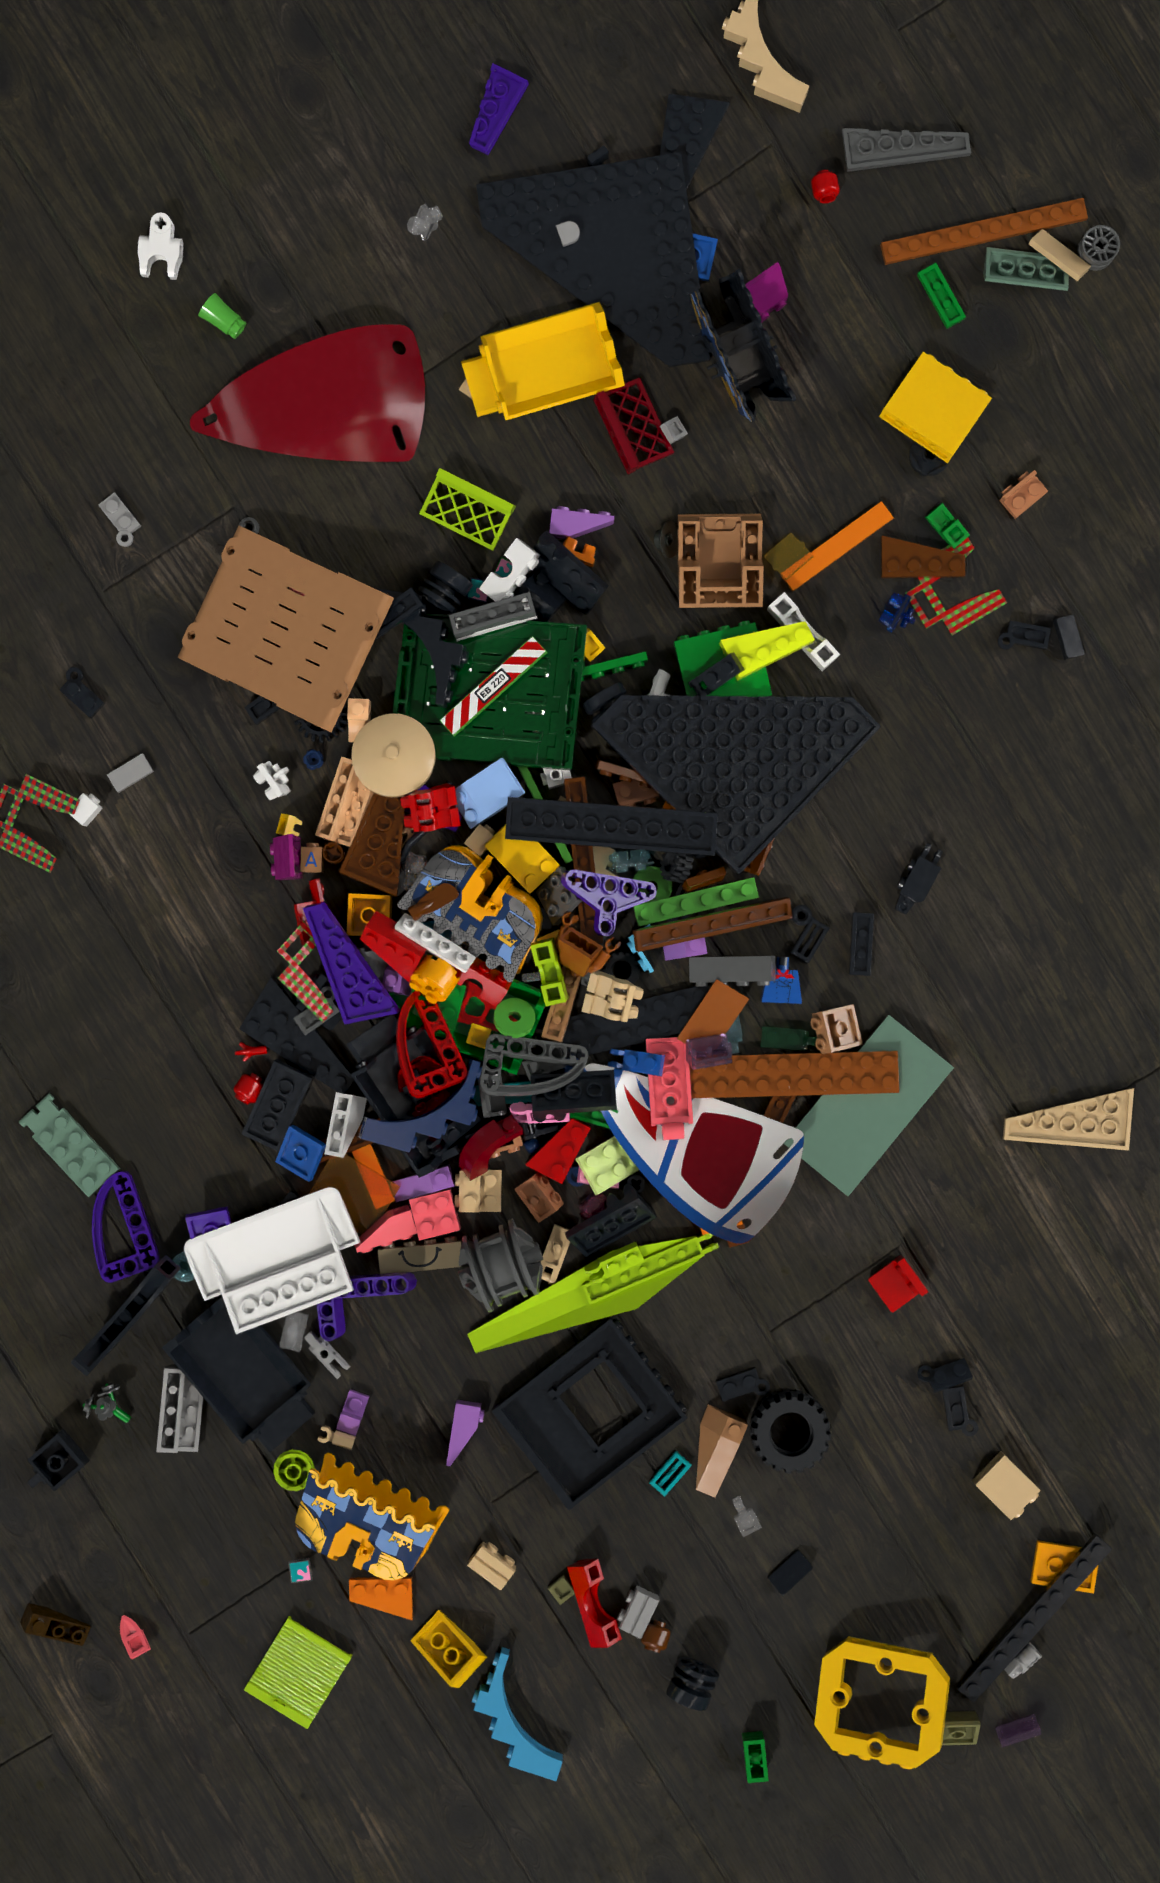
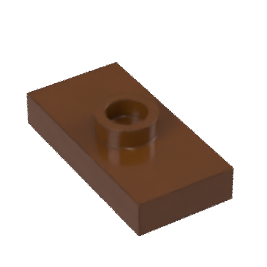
M721 867L709 872L703 870L698 872L695 877L686 879L682 886L684 892L688 893L722 881L726 875L725 868Z

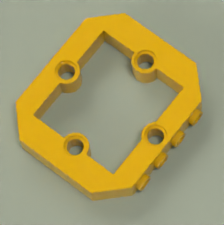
M849 1636L826 1652L822 1658L814 1725L833 1751H838L840 1755H857L862 1760L875 1759L885 1765L899 1764L904 1769L917 1768L941 1750L950 1677L930 1652ZM882 1658L890 1659L892 1665H884L882 1662ZM846 1659L874 1664L877 1671L883 1675H890L895 1669L927 1675L925 1697L915 1704L912 1711L914 1722L921 1726L919 1745L887 1738L881 1732L866 1734L838 1728L840 1708H844L852 1697L851 1687L843 1682ZM836 1691L843 1692L845 1699L838 1698ZM919 1709H926L929 1715L922 1716L919 1713ZM872 1742H878L882 1749H875Z

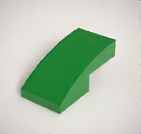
M940 503L925 516L932 527L953 549L970 536L960 521L951 515L943 503Z

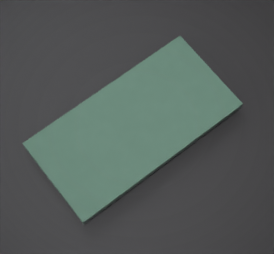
M890 1015L886 1017L858 1052L898 1051L899 1093L822 1095L796 1127V1129L801 1130L804 1134L801 1158L846 1196L852 1193L954 1069L952 1065ZM791 1138L787 1139L783 1144L790 1148L794 1140Z

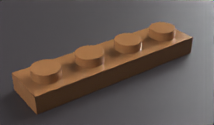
M565 966L562 967V973L569 998L564 1003L550 1006L541 1036L542 1039L558 1043L563 1042L582 979L581 976H572L570 969Z

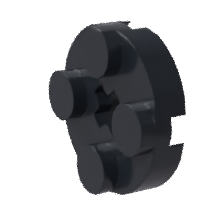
M914 441L909 450V461L916 472L922 476H935L946 469L949 462L946 463L936 455L933 456V460L926 458L927 449Z

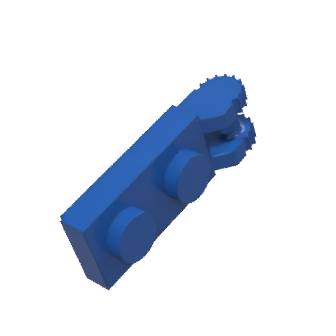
M626 1049L625 1051L610 1050L612 1055H624L623 1064L611 1061L608 1062V1066L622 1068L625 1071L662 1076L665 1055Z

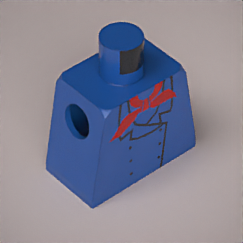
M777 957L776 981H770V985L763 986L760 1002L802 1004L798 970H789V957Z

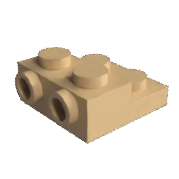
M460 1169L459 1174L455 1175V1186L459 1187V1195H455V1207H459V1212H501L502 1170L488 1169V1172L470 1181L462 1169Z

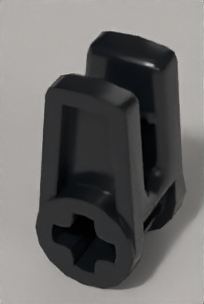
M519 1123L523 1129L522 1141L560 1130L558 1124L537 1128V1123Z

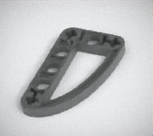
M492 1034L486 1041L480 1088L485 1094L496 1096H528L556 1090L569 1084L582 1073L587 1063L588 1051L580 1045ZM494 1040L498 1041L499 1046H497V1049L493 1048ZM505 1041L508 1042L507 1051L504 1050V1046H500L505 1045ZM513 1043H520L522 1050L513 1052L510 1046ZM538 1045L542 1047L543 1052L540 1055H534L531 1052V1048ZM559 1048L564 1052V1055L560 1058H555L552 1055V1051ZM567 1050H570L569 1059H566ZM577 1052H581V1056L584 1057H581L580 1060H576V1056L572 1055H576ZM503 1056L574 1066L567 1073L549 1081L526 1085H499ZM494 1059L499 1065L495 1069H490L486 1064L489 1060ZM489 1074L493 1075L492 1084H496L492 1085L491 1088H487V1084H484L488 1082Z

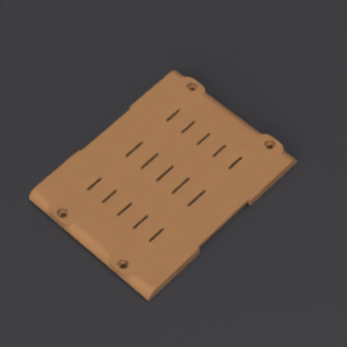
M238 525L233 538H230L225 545L221 555L222 562L194 623L188 626L183 636V646L178 658L224 681H231L276 703V706L332 732L394 598L340 572L337 574L290 552V549ZM250 569H251V570H254V571H256V572L262 574V576H259V575H257V574H255V573H253V572H251V571H249V570H250ZM242 586H243V587H246V588H248V589L254 591V593H251V592H249V591H247V590H245V589H243V588H241V587H242ZM288 587H290V588H292V589H294V590H296V591H298V592H300V593H302V594H305V595L302 596V595H300V594H298V593H295V592L289 590ZM235 603V604H237V605H240V606L246 608V610H243V609H241V608H239V607H237V606H235V605H233V604ZM280 604L296 611V613L281 607ZM332 607V608H334V609H336V610H339V611L343 612L344 614L342 615V614H340V613H338V612H336V611H334V610H332V609H330V608ZM226 620L238 625V628L227 623ZM272 621L288 628V631L275 624H272ZM324 624V625H326V626H328V627H330V628L336 630V632H333V631H331V630H329V629L323 627L322 625ZM219 637V638H221V639H224V640L230 642V645L227 644V643H225V642H223V641H221V640H219V639H217V638ZM264 638L279 645L280 648L264 641ZM314 642H317V643H319V644H321V645H323V646H326V647H328V649H325V648H323V647H321V646H319V645H316V644H314ZM256 655L259 656V657H261V658H263V659H265V660H267V661H269V662H271V663H273V664H272V665H271V664H268V663H266V662H264V661H262V660L256 658ZM309 659V660H311V661H313V662L319 664L320 666L318 667V666H316V665H314V664H312V663H310V662H308V661H306V660ZM300 676L308 681H311L312 683L310 684L298 677Z

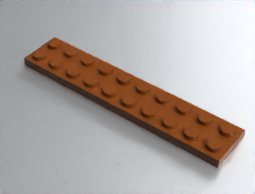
M898 1051L689 1057L692 1099L899 1093Z

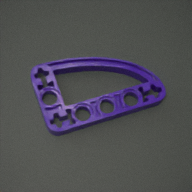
M127 1171L115 1173L104 1182L97 1194L93 1209L92 1238L95 1258L101 1278L108 1283L149 1270L160 1261V1255L131 1174ZM120 1175L123 1178H127L125 1182L126 1189L131 1187V1190L122 1194L120 1190H124L123 1184H118L117 1182L120 1179ZM114 1187L136 1254L108 1263L103 1242L102 1217L107 1195L111 1188ZM130 1194L134 1197L135 1202L132 1206L124 1203L125 1195ZM133 1214L141 1216L142 1221L140 1225L132 1224L131 1216ZM143 1233L148 1236L149 1240L146 1245H141L138 1242L139 1234ZM150 1245L152 1249L148 1250L149 1255L155 1257L152 1264L149 1261H145V1258L148 1257L147 1252L144 1251L142 1253L141 1249H145ZM127 1260L135 1262L136 1268L134 1271L126 1270L125 1262ZM118 1263H120L121 1271L115 1273L113 1278L110 1275H106V1272L109 1270L108 1267L114 1270L119 1268Z

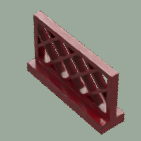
M640 377L625 383V386L596 393L593 401L627 474H631L636 469L674 454L671 444L660 428L661 422ZM637 385L640 391L638 398L627 394L630 387ZM613 394L622 396L623 399L620 406L613 404L609 396ZM625 398L637 402L634 411L622 407ZM639 404L648 408L647 417L636 413ZM620 411L631 415L629 424L620 422ZM634 417L645 421L642 430L631 426ZM648 422L656 425V436L645 432ZM629 430L640 434L637 443L629 441L627 437ZM642 436L654 440L651 449L639 445ZM656 441L663 443L667 451L663 453L654 451ZM638 449L649 453L646 460L639 462L636 456Z

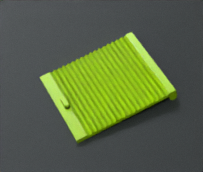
M288 1616L244 1691L308 1729L352 1658V1654L350 1653L349 1655Z

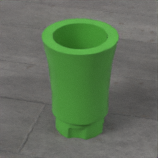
M216 293L208 298L198 314L200 318L210 322L233 339H236L242 333L247 324Z

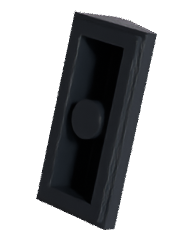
M1074 615L1053 620L1064 660L1085 655Z
M798 1549L772 1572L768 1579L778 1592L784 1596L813 1570V1566Z

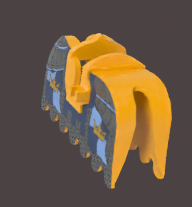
M460 845L448 846L429 860L416 881L397 905L400 909L407 910L408 907L417 904L422 897L443 883L453 885L458 890L459 897L444 907L423 915L418 921L424 922L428 918H433L435 921L433 926L435 932L441 934L445 930H451V942L460 945L467 941L470 945L468 949L470 954L478 957L481 953H485L487 955L486 966L489 969H495L498 965L504 966V979L508 982H513L516 974L520 973L531 950L530 945L535 942L541 931L543 916L540 905L527 892L513 886L514 882L511 881L512 878L509 875L502 880L491 898L487 897L484 893L493 880V873L488 869L493 857L488 854L483 860L467 847Z

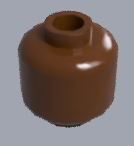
M654 1620L653 1624H648L641 1638L642 1644L645 1645L644 1649L660 1653L661 1650H666L671 1635L670 1630L665 1628L666 1623Z

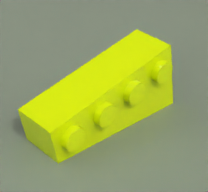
M806 621L723 639L720 640L719 645L725 657L734 652L745 670L735 676L737 680H740L812 644L815 639Z

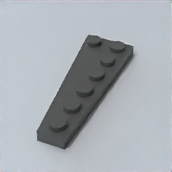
M855 128L842 129L847 172L966 157L971 154L969 133L909 132V130L896 132L883 129L881 131Z

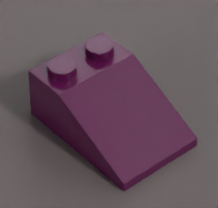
M778 262L745 284L752 295L754 307L761 316V323L770 316V312L773 310L779 311L787 304L788 292Z
M293 834L273 838V843H270V854L274 855V864H271L272 876H275V880L303 879V873L300 872L301 838Z

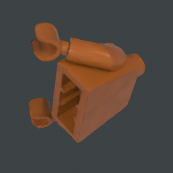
M571 912L565 913L562 916L564 926L560 927L555 940V946L559 953V962L570 969V974L574 977H585L588 972L594 973L602 969L610 958V953L618 949L621 942H618L615 947L612 946L611 941L614 938L612 937L606 941V949L603 950L602 945L570 927V925L578 922V915H574L570 920Z

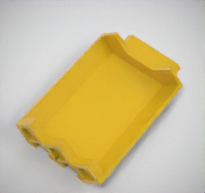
M600 302L480 336L482 345H479L481 356L461 361L477 417L498 411L499 414L503 413L505 420H509L595 395L601 391L605 392L625 386L622 369L616 358L613 339L608 331L605 313Z

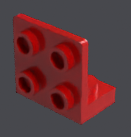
M902 1255L868 1278L872 1287L892 1313L918 1294L924 1296L928 1293L926 1287Z

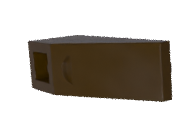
M31 1603L27 1604L20 1621L25 1633L79 1646L84 1645L91 1628L90 1625L60 1612Z

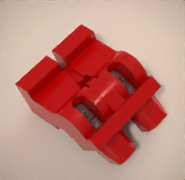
M449 783L434 786L430 789L416 790L400 799L401 806L403 808H410L411 814L404 816V826L413 828L414 832H428L440 828L461 826L458 807L454 806L457 805L455 786Z

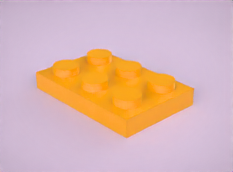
M1037 1540L1030 1582L1032 1584L1048 1586L1082 1547ZM1098 1566L1075 1591L1094 1594Z

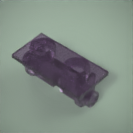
M1035 1714L995 1727L1002 1748L1041 1735V1729Z

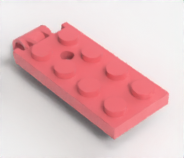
M678 1037L646 1039L645 1042L646 1053L665 1055L662 1076L648 1074L651 1126L662 1124L663 1140L684 1139L683 1123L693 1124L688 1045L678 1040ZM667 1097H673L674 1103L668 1104L666 1101Z

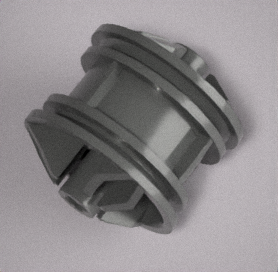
M513 1219L508 1220L509 1226L507 1229L504 1224L499 1225V1232L490 1236L480 1238L477 1233L473 1235V1241L470 1240L468 1235L462 1237L459 1266L462 1269L458 1271L460 1281L464 1289L469 1290L471 1295L484 1303L488 1312L494 1311V1302L498 1307L502 1306L503 1298L521 1292L523 1297L529 1296V1289L535 1296L539 1294L543 1266L539 1261L544 1260L538 1242H534L529 1234L523 1229L518 1228Z

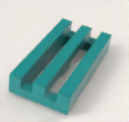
M675 1451L650 1479L649 1484L665 1497L692 1464L681 1456L678 1451ZM676 1458H678L679 1460L661 1479V1481L658 1484L655 1483L660 1478V1476L666 1471V1469L673 1463V1461ZM683 1463L685 1466L663 1490L661 1487Z

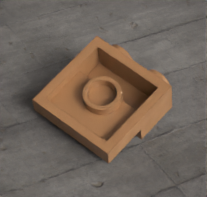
M854 1004L812 1014L811 1026L816 1030L817 1034L815 1044L822 1054L863 1045Z

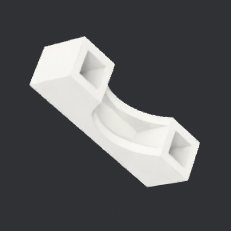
M785 592L767 608V611L781 626L806 621L799 608ZM806 621L815 640L812 644L802 648V650L823 671L840 654L827 639L819 635Z

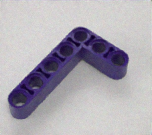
M411 1272L349 1276L354 1288L353 1291L317 1304L321 1337L326 1341H332L345 1333L346 1326L342 1298L404 1294L416 1287V1277ZM402 1279L406 1281V1287L402 1285ZM383 1280L387 1283V1289L383 1286ZM364 1282L367 1283L368 1290L365 1289ZM329 1305H330L331 1308H332V1313L329 1311V1308H328ZM331 1326L334 1328L335 1334L331 1331Z

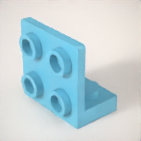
M629 936V942L626 943L633 954L637 952L641 958L638 960V963L643 971L648 970L649 973H652L654 970L643 952L635 950L634 936Z

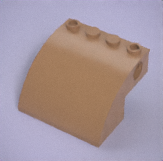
M678 514L679 608L763 607L764 566L762 562L763 520L761 514Z

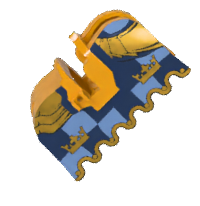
M326 1453L321 1472L319 1473V1471L312 1468L308 1473L305 1490L295 1520L299 1537L310 1549L327 1555L328 1558L336 1561L339 1557L346 1554L352 1539L361 1544L356 1552L353 1567L359 1570L365 1569L384 1580L404 1578L415 1568L419 1560L428 1551L432 1540L450 1509L440 1505L436 1510L432 1511L429 1508L430 1502L428 1498L422 1496L416 1502H413L410 1499L411 1493L407 1488H401L398 1493H393L391 1490L392 1484L389 1480L384 1479L376 1485L373 1483V1475L370 1471H363L360 1476H356L351 1462H346L339 1468L335 1464V1456L331 1453Z

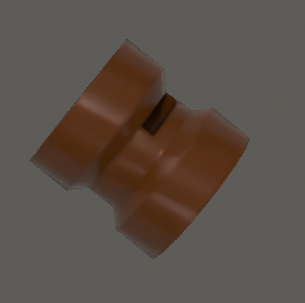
M330 842L324 846L322 853L326 861L334 864L343 861L345 849L342 845Z

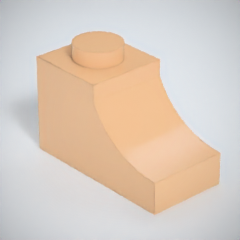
M348 698L349 743H354L361 728L371 721V701L369 699Z

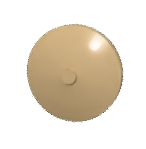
M385 714L372 719L358 732L352 746V764L357 777L366 788L381 796L403 797L415 792L427 782L434 769L436 752L429 732L420 722L406 715Z

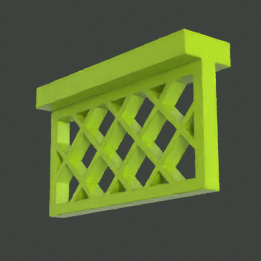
M439 468L436 474L437 477L419 514L494 551L516 506ZM439 482L447 485L449 491L448 495L440 498L436 492ZM451 488L457 490V492L452 493ZM459 493L465 494L468 503L457 507L454 495ZM451 497L454 508L443 512L440 500ZM469 497L475 499L476 501L471 502ZM437 502L441 513L433 516L426 513L429 504ZM478 502L483 503L486 513L475 516L472 505ZM469 506L473 517L462 521L458 510ZM488 506L495 510L489 511ZM456 511L459 522L452 525L448 524L445 514ZM498 511L505 514L502 523L493 524L490 514ZM488 515L491 527L480 530L477 519ZM442 516L443 521L436 517ZM474 520L477 532L472 534L466 533L463 524ZM460 525L462 530L456 528L455 526ZM492 529L495 538L490 545L484 542L481 533ZM479 534L480 539L474 537V535Z

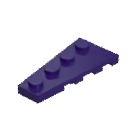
M492 63L490 78L486 83L485 95L481 101L478 118H476L469 142L472 148L489 155L529 85L528 80Z

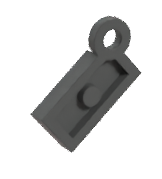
M330 986L323 987L320 990L323 995L325 991H330L332 994L331 998H326L333 1012L325 1022L340 1012L333 1002L335 997ZM308 1008L293 1018L305 1036L323 1024Z

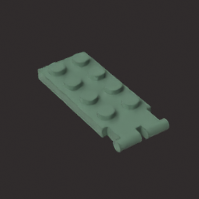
M48 1093L36 1105L40 1112L37 1114L35 1110L31 1109L19 1120V1123L23 1127L27 1125L34 1132L33 1139L75 1184L90 1197L120 1167L65 1108L60 1110L52 1102L55 1098Z

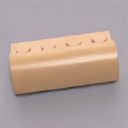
M345 757L340 759L315 833L318 837L348 847L351 846L374 794L357 777L351 759Z

